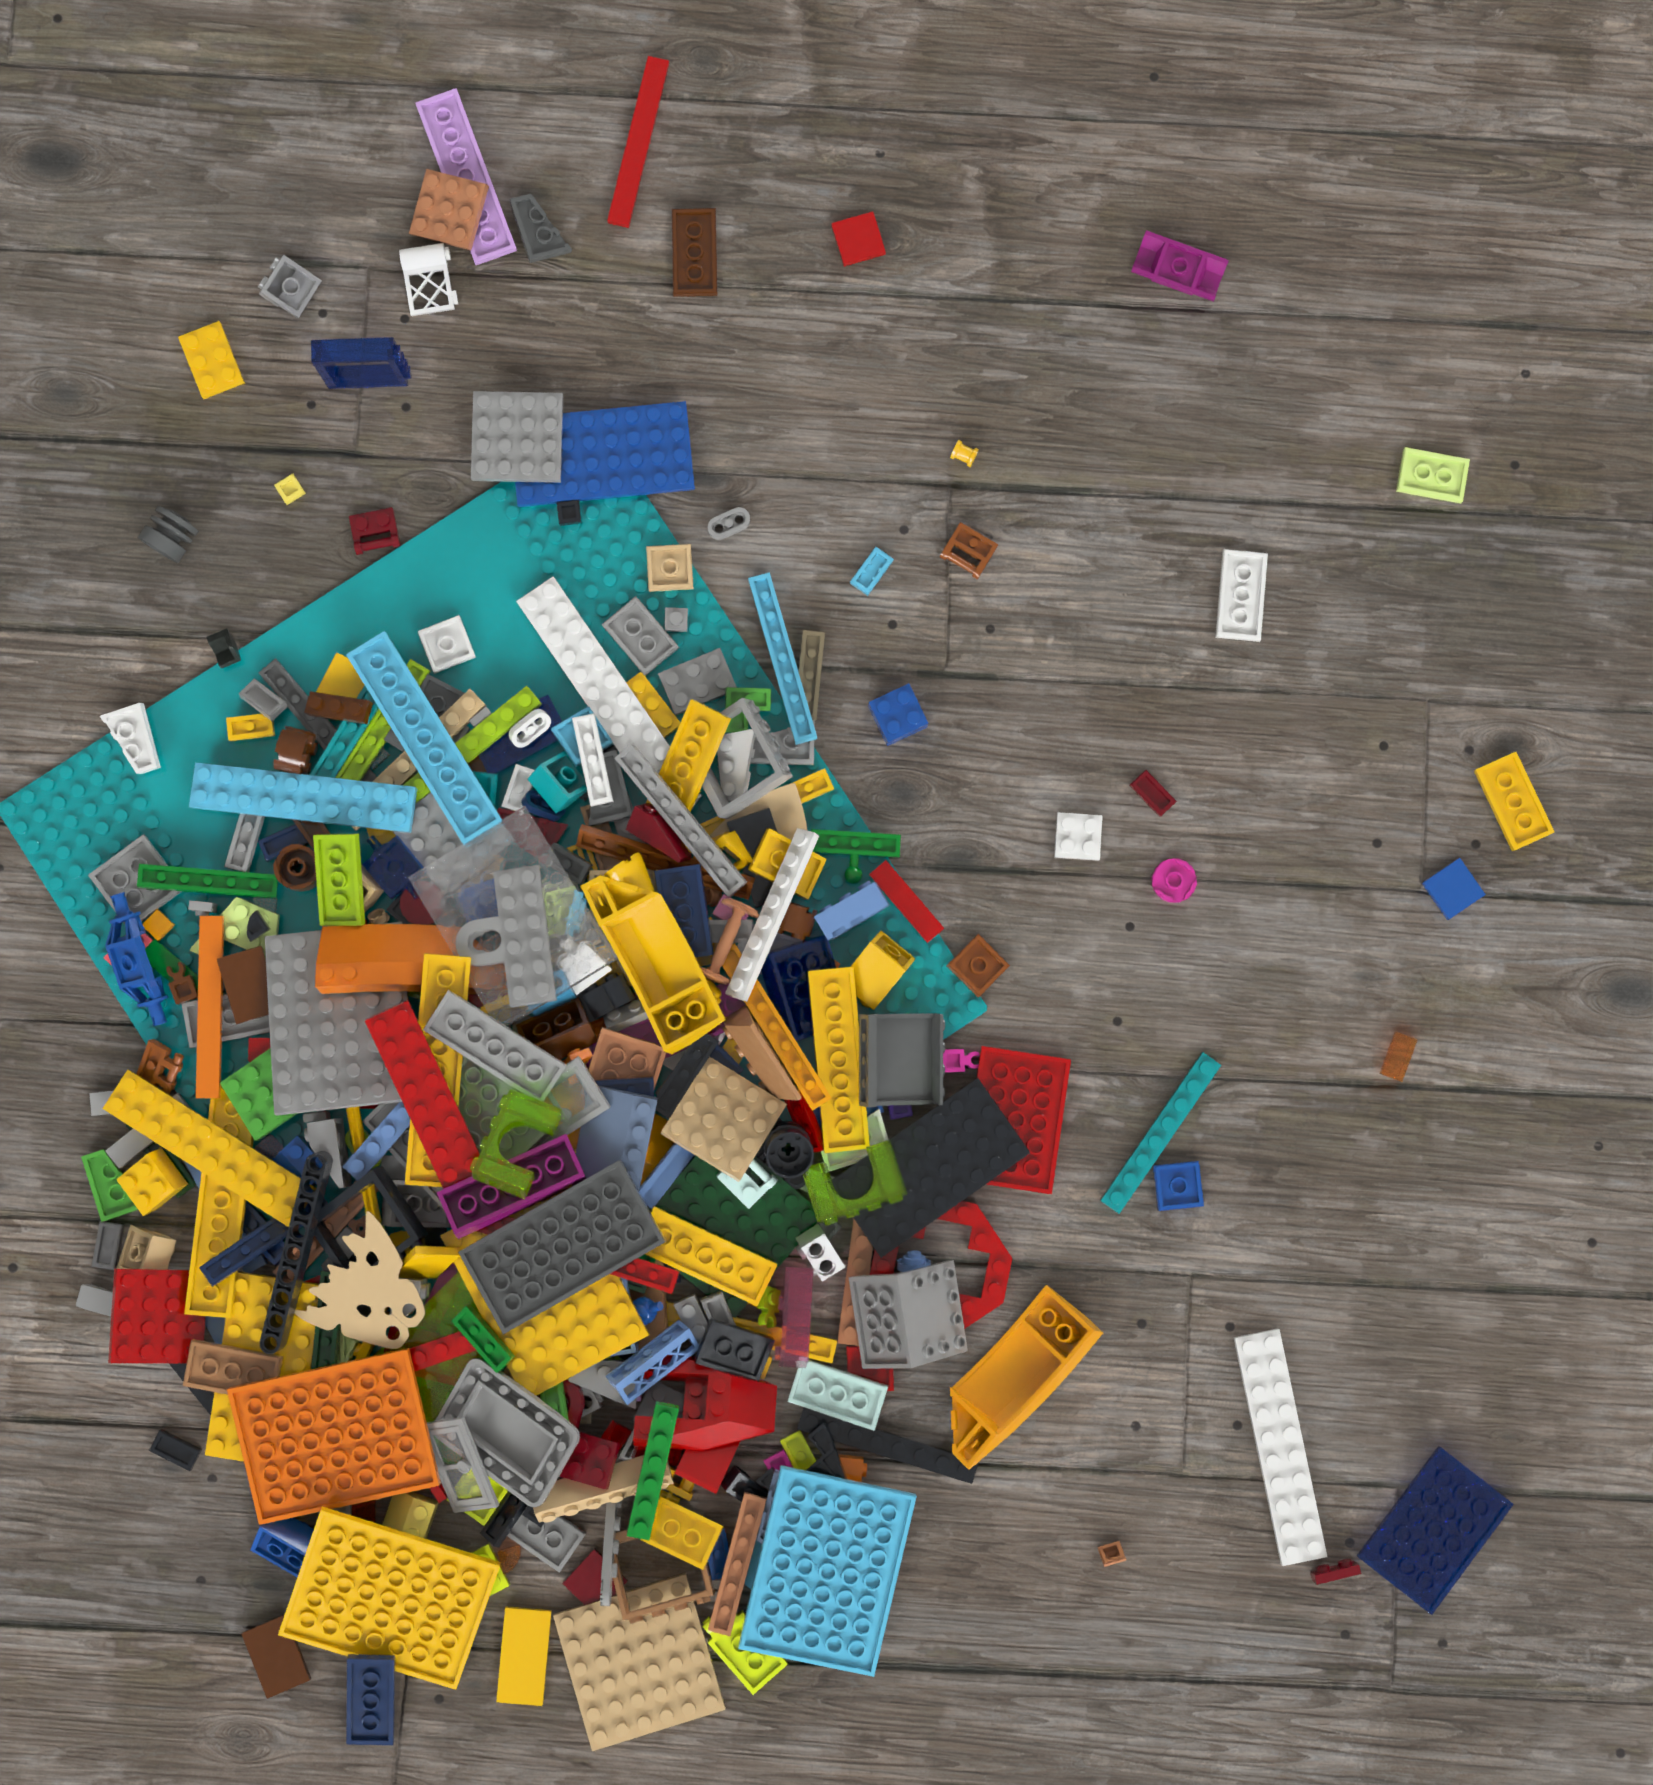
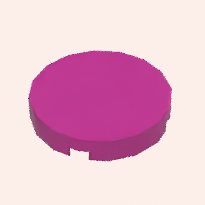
M1172 858L1161 862L1154 869L1152 875V887L1155 894L1160 899L1169 903H1179L1188 899L1194 893L1197 885V878L1193 867L1187 861L1179 858Z

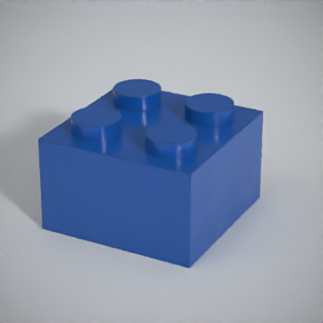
M906 684L868 703V708L887 746L928 727L929 723L910 684Z

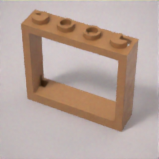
M627 1530L616 1533L615 1540H619V1544L639 1539L628 1537ZM614 1554V1563L618 1564L617 1578H613L622 1619L624 1621L629 1620L630 1624L643 1621V1616L652 1614V1618L665 1615V1610L673 1607L675 1611L688 1608L687 1603L697 1601V1605L711 1601L710 1597L715 1596L708 1564H706L704 1570L701 1569L706 1590L631 1611L618 1556Z

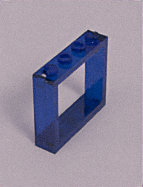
M393 337L311 340V362L329 389L408 386V379L412 378L411 366L408 365V360L404 358V352H401L400 345H397ZM366 362H388V363H389V364H376V365H346V366H336L337 363H366Z

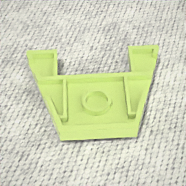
M236 897L220 915L224 916V940L246 950L262 946L266 959L265 936L278 935L280 915L240 897ZM258 910L270 927V930L250 942L247 937V925L250 916ZM199 939L190 949V951L198 955Z

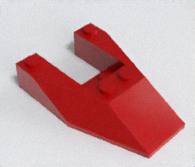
M666 1355L661 1365H667L671 1362L672 1355ZM692 1355L660 1379L685 1382L683 1418H677L670 1449L704 1451L769 1434L775 1430L777 1385L761 1379L756 1381L696 1364L694 1361L695 1356ZM648 1369L644 1373L643 1379H649L653 1375L654 1369ZM635 1415L634 1446L646 1447L652 1416Z

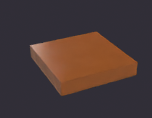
M977 934L946 966L977 997H980L1010 965Z

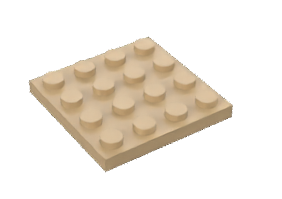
M709 1057L660 1134L740 1182L787 1104Z

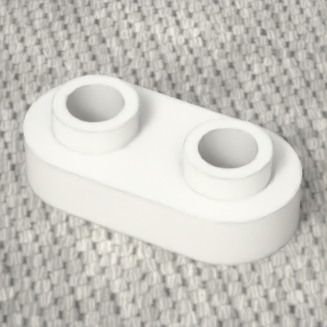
M542 709L533 710L510 729L509 739L516 747L529 745L550 727L551 719L549 715Z

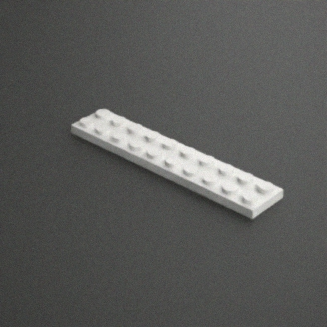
M551 577L516 602L587 706L593 711L619 753L630 743H634L653 768L659 772L669 751V744L555 578Z
M1280 1329L1233 1337L1280 1563L1282 1566L1325 1558L1327 1557Z

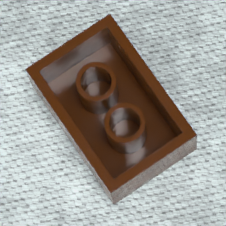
M578 996L569 1002L516 1025L519 1035L559 1060L568 1057L567 1054L577 1048L582 1050L597 1043V1037L589 1016Z

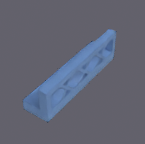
M676 1143L670 1147L640 1186L639 1192L650 1210L658 1203L694 1156V1154Z
M678 1320L605 1377L618 1391L624 1403L628 1405L698 1351L699 1344L690 1329ZM689 1339L692 1345L685 1351H680L681 1344ZM666 1355H672L671 1362L667 1365H661ZM648 1369H654L653 1375L649 1379H643L644 1373ZM630 1383H636L634 1390L626 1395L623 1389Z

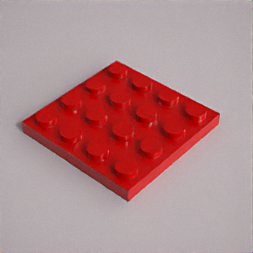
M114 1269L108 1363L187 1364L191 1340L204 1341L206 1317L184 1314L190 1270Z

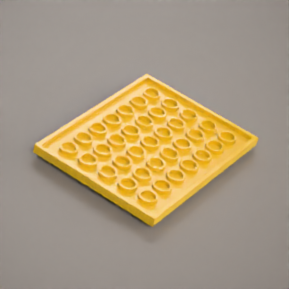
M558 1193L526 1209H523L515 1214H512L509 1217L517 1219L520 1216L526 1214L527 1212L533 1210L534 1208L540 1206L541 1204L547 1202L548 1200L554 1198L555 1196L561 1193ZM450 1230L440 1236L446 1247H458L461 1251L484 1238L487 1234L475 1231L458 1239L453 1230ZM461 1256L454 1261L482 1318L515 1355L507 1364L513 1379L536 1396L650 1335L621 1278L611 1274L503 1334Z
M322 1506L278 1635L344 1656H348V1654L395 1655V1671L456 1690L501 1562Z

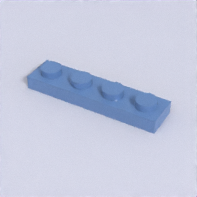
M399 1102L342 1166L357 1181L372 1170L410 1127V1117L403 1102Z

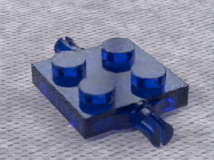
M374 835L370 837L371 839L368 838L367 842L375 851L362 865L389 898L394 899L405 890H408L414 899L418 898L416 893L421 896L422 892L414 883L427 870L399 836L396 835L388 843L382 845Z

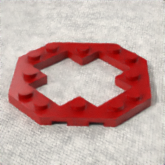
M961 1201L937 1219L972 1226L967 1249L989 1253L981 1298L959 1293L964 1329H966L1004 1303L1012 1257L976 1203ZM926 1227L912 1237L924 1239ZM899 1246L882 1258L874 1250L869 1275L893 1274Z

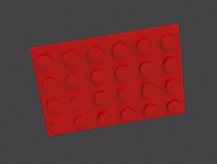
M981 1046L977 1078L981 1081L1030 1152V1154L986 1185L1052 1194L1071 1059Z

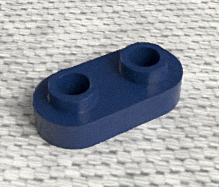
M535 790L528 791L521 800L522 806L526 811L551 821L560 820L566 812L565 808L555 813Z

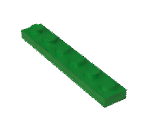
M139 864L137 888L277 899L278 880L274 874Z
M658 1401L655 1403L627 1528L628 1537L650 1540L679 1405Z

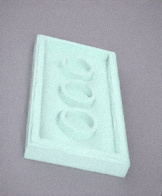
M801 1357L787 1402L875 1431L888 1385Z

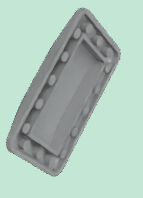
M475 1358L468 1362L435 1420L464 1417L487 1475L530 1507H538L545 1502L580 1439L579 1431L572 1423L502 1371L496 1373L481 1358ZM457 1432L435 1435L439 1440L468 1460Z

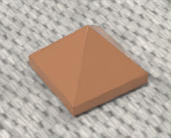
M1120 1541L1098 1547L1104 1567L1126 1561Z

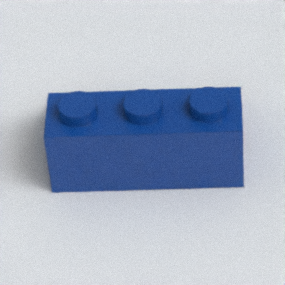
M294 1517L261 1524L250 1550L298 1577L314 1529L309 1527L307 1523L299 1521Z

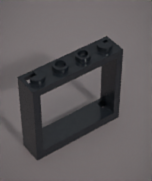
M383 1166L372 1169L321 1208L314 1236L337 1267L349 1269L350 1260L324 1221L373 1184L376 1185L410 1236L396 1247L401 1260L406 1256L405 1252L410 1248L412 1250L415 1246H421L423 1243L422 1239L429 1235ZM378 1260L376 1263H374L372 1266L378 1265L379 1260Z

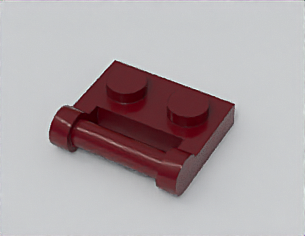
M393 507L349 516L356 555L364 554L363 551L388 546H401ZM391 532V537L363 543L361 541V538Z

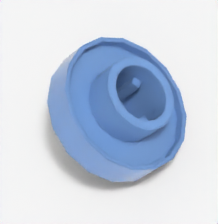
M917 1250L908 1251L906 1255H903V1258L897 1260V1269L900 1272L931 1265V1261Z

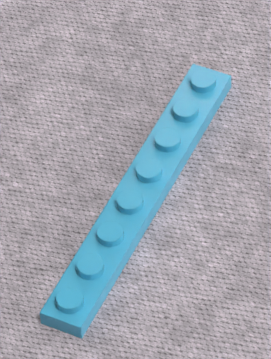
M770 572L748 578L795 745L816 740L817 734Z

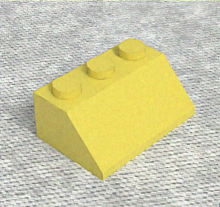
M415 1492L394 1495L391 1498L382 1525L426 1539L439 1502Z

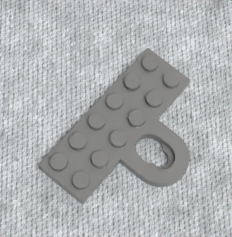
M533 865L494 871L499 916L477 919L466 923L459 930L456 937L457 952L460 956L471 957L470 965L473 966L505 964L511 1008L557 1001L540 866ZM495 931L500 934L501 944L499 948L492 952L477 950L473 946L474 940L482 937L486 932Z

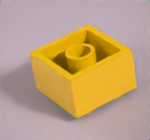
M162 1148L147 1153L116 1179L143 1216L159 1209L188 1185Z

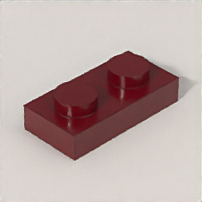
M1351 1559L1340 1560L1338 1565L1329 1566V1564L1319 1565L1315 1567L1316 1570L1310 1571L1312 1581L1317 1585L1362 1574L1360 1565Z

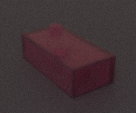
M785 1268L783 1295L779 1296L778 1310H782L780 1345L775 1346L774 1360H779V1367L806 1368L808 1364L813 1269Z

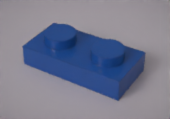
M724 1528L707 1562L712 1581L722 1578L729 1551Z

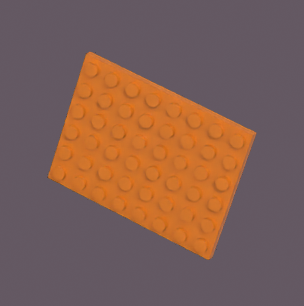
M409 1348L229 1387L227 1389L259 1525L320 1512L322 1506L334 1509L431 1488L441 1484Z

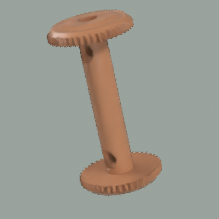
M725 898L722 899L721 903L732 909V916L726 923L711 958L710 967L707 969L701 967V970L706 979H710L718 984L728 985L731 980L720 975V967L725 963L740 928L741 918L744 915L758 918L759 914L757 910L745 903Z

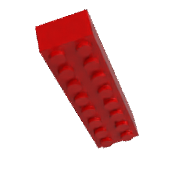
M409 1000L365 1019L368 1030L443 1189L487 1170Z

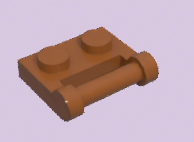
M960 522L942 551L940 558L950 560L972 573V577L978 580L997 549L998 544ZM955 546L979 560V565L975 566L953 553V547Z

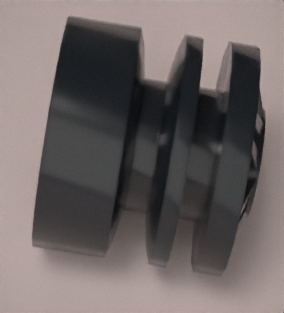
M777 1122L763 1143L767 1164L772 1172L780 1177L789 1179L799 1177L807 1172L813 1163L814 1151L809 1135L804 1127L796 1122ZM786 1143H790L788 1149H784Z

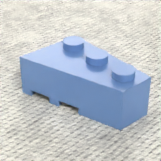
M867 881L858 887V892L853 895L849 892L839 898V903L833 906L829 904L819 910L820 914L814 916L827 940L836 939L890 906L876 882L871 884L870 881Z

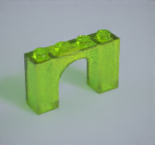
M510 1089L508 1094H504L499 1103L501 1110L498 1116H493L489 1126L491 1128L488 1137L484 1136L480 1144L482 1151L478 1158L475 1157L473 1159L470 1170L472 1171L473 1179L526 1199L535 1179L534 1172L505 1160L499 1152L501 1139L511 1129L522 1126L554 1136L563 1114L561 1108Z
M886 1140L866 1147L874 1172V1180L868 1193L855 1200L844 1199L836 1192L826 1163L821 1162L810 1166L808 1171L803 1174L817 1222L824 1223L825 1226L837 1223V1218L846 1215V1218H852L860 1215V1210L868 1208V1211L881 1208V1203L886 1201L893 1204L903 1200L902 1196L907 1195V1191L890 1141Z

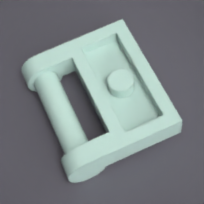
M753 1159L749 1167L764 1181L760 1186L746 1173L740 1182L722 1171L716 1175L748 1209L778 1181L774 1175H770L755 1159Z

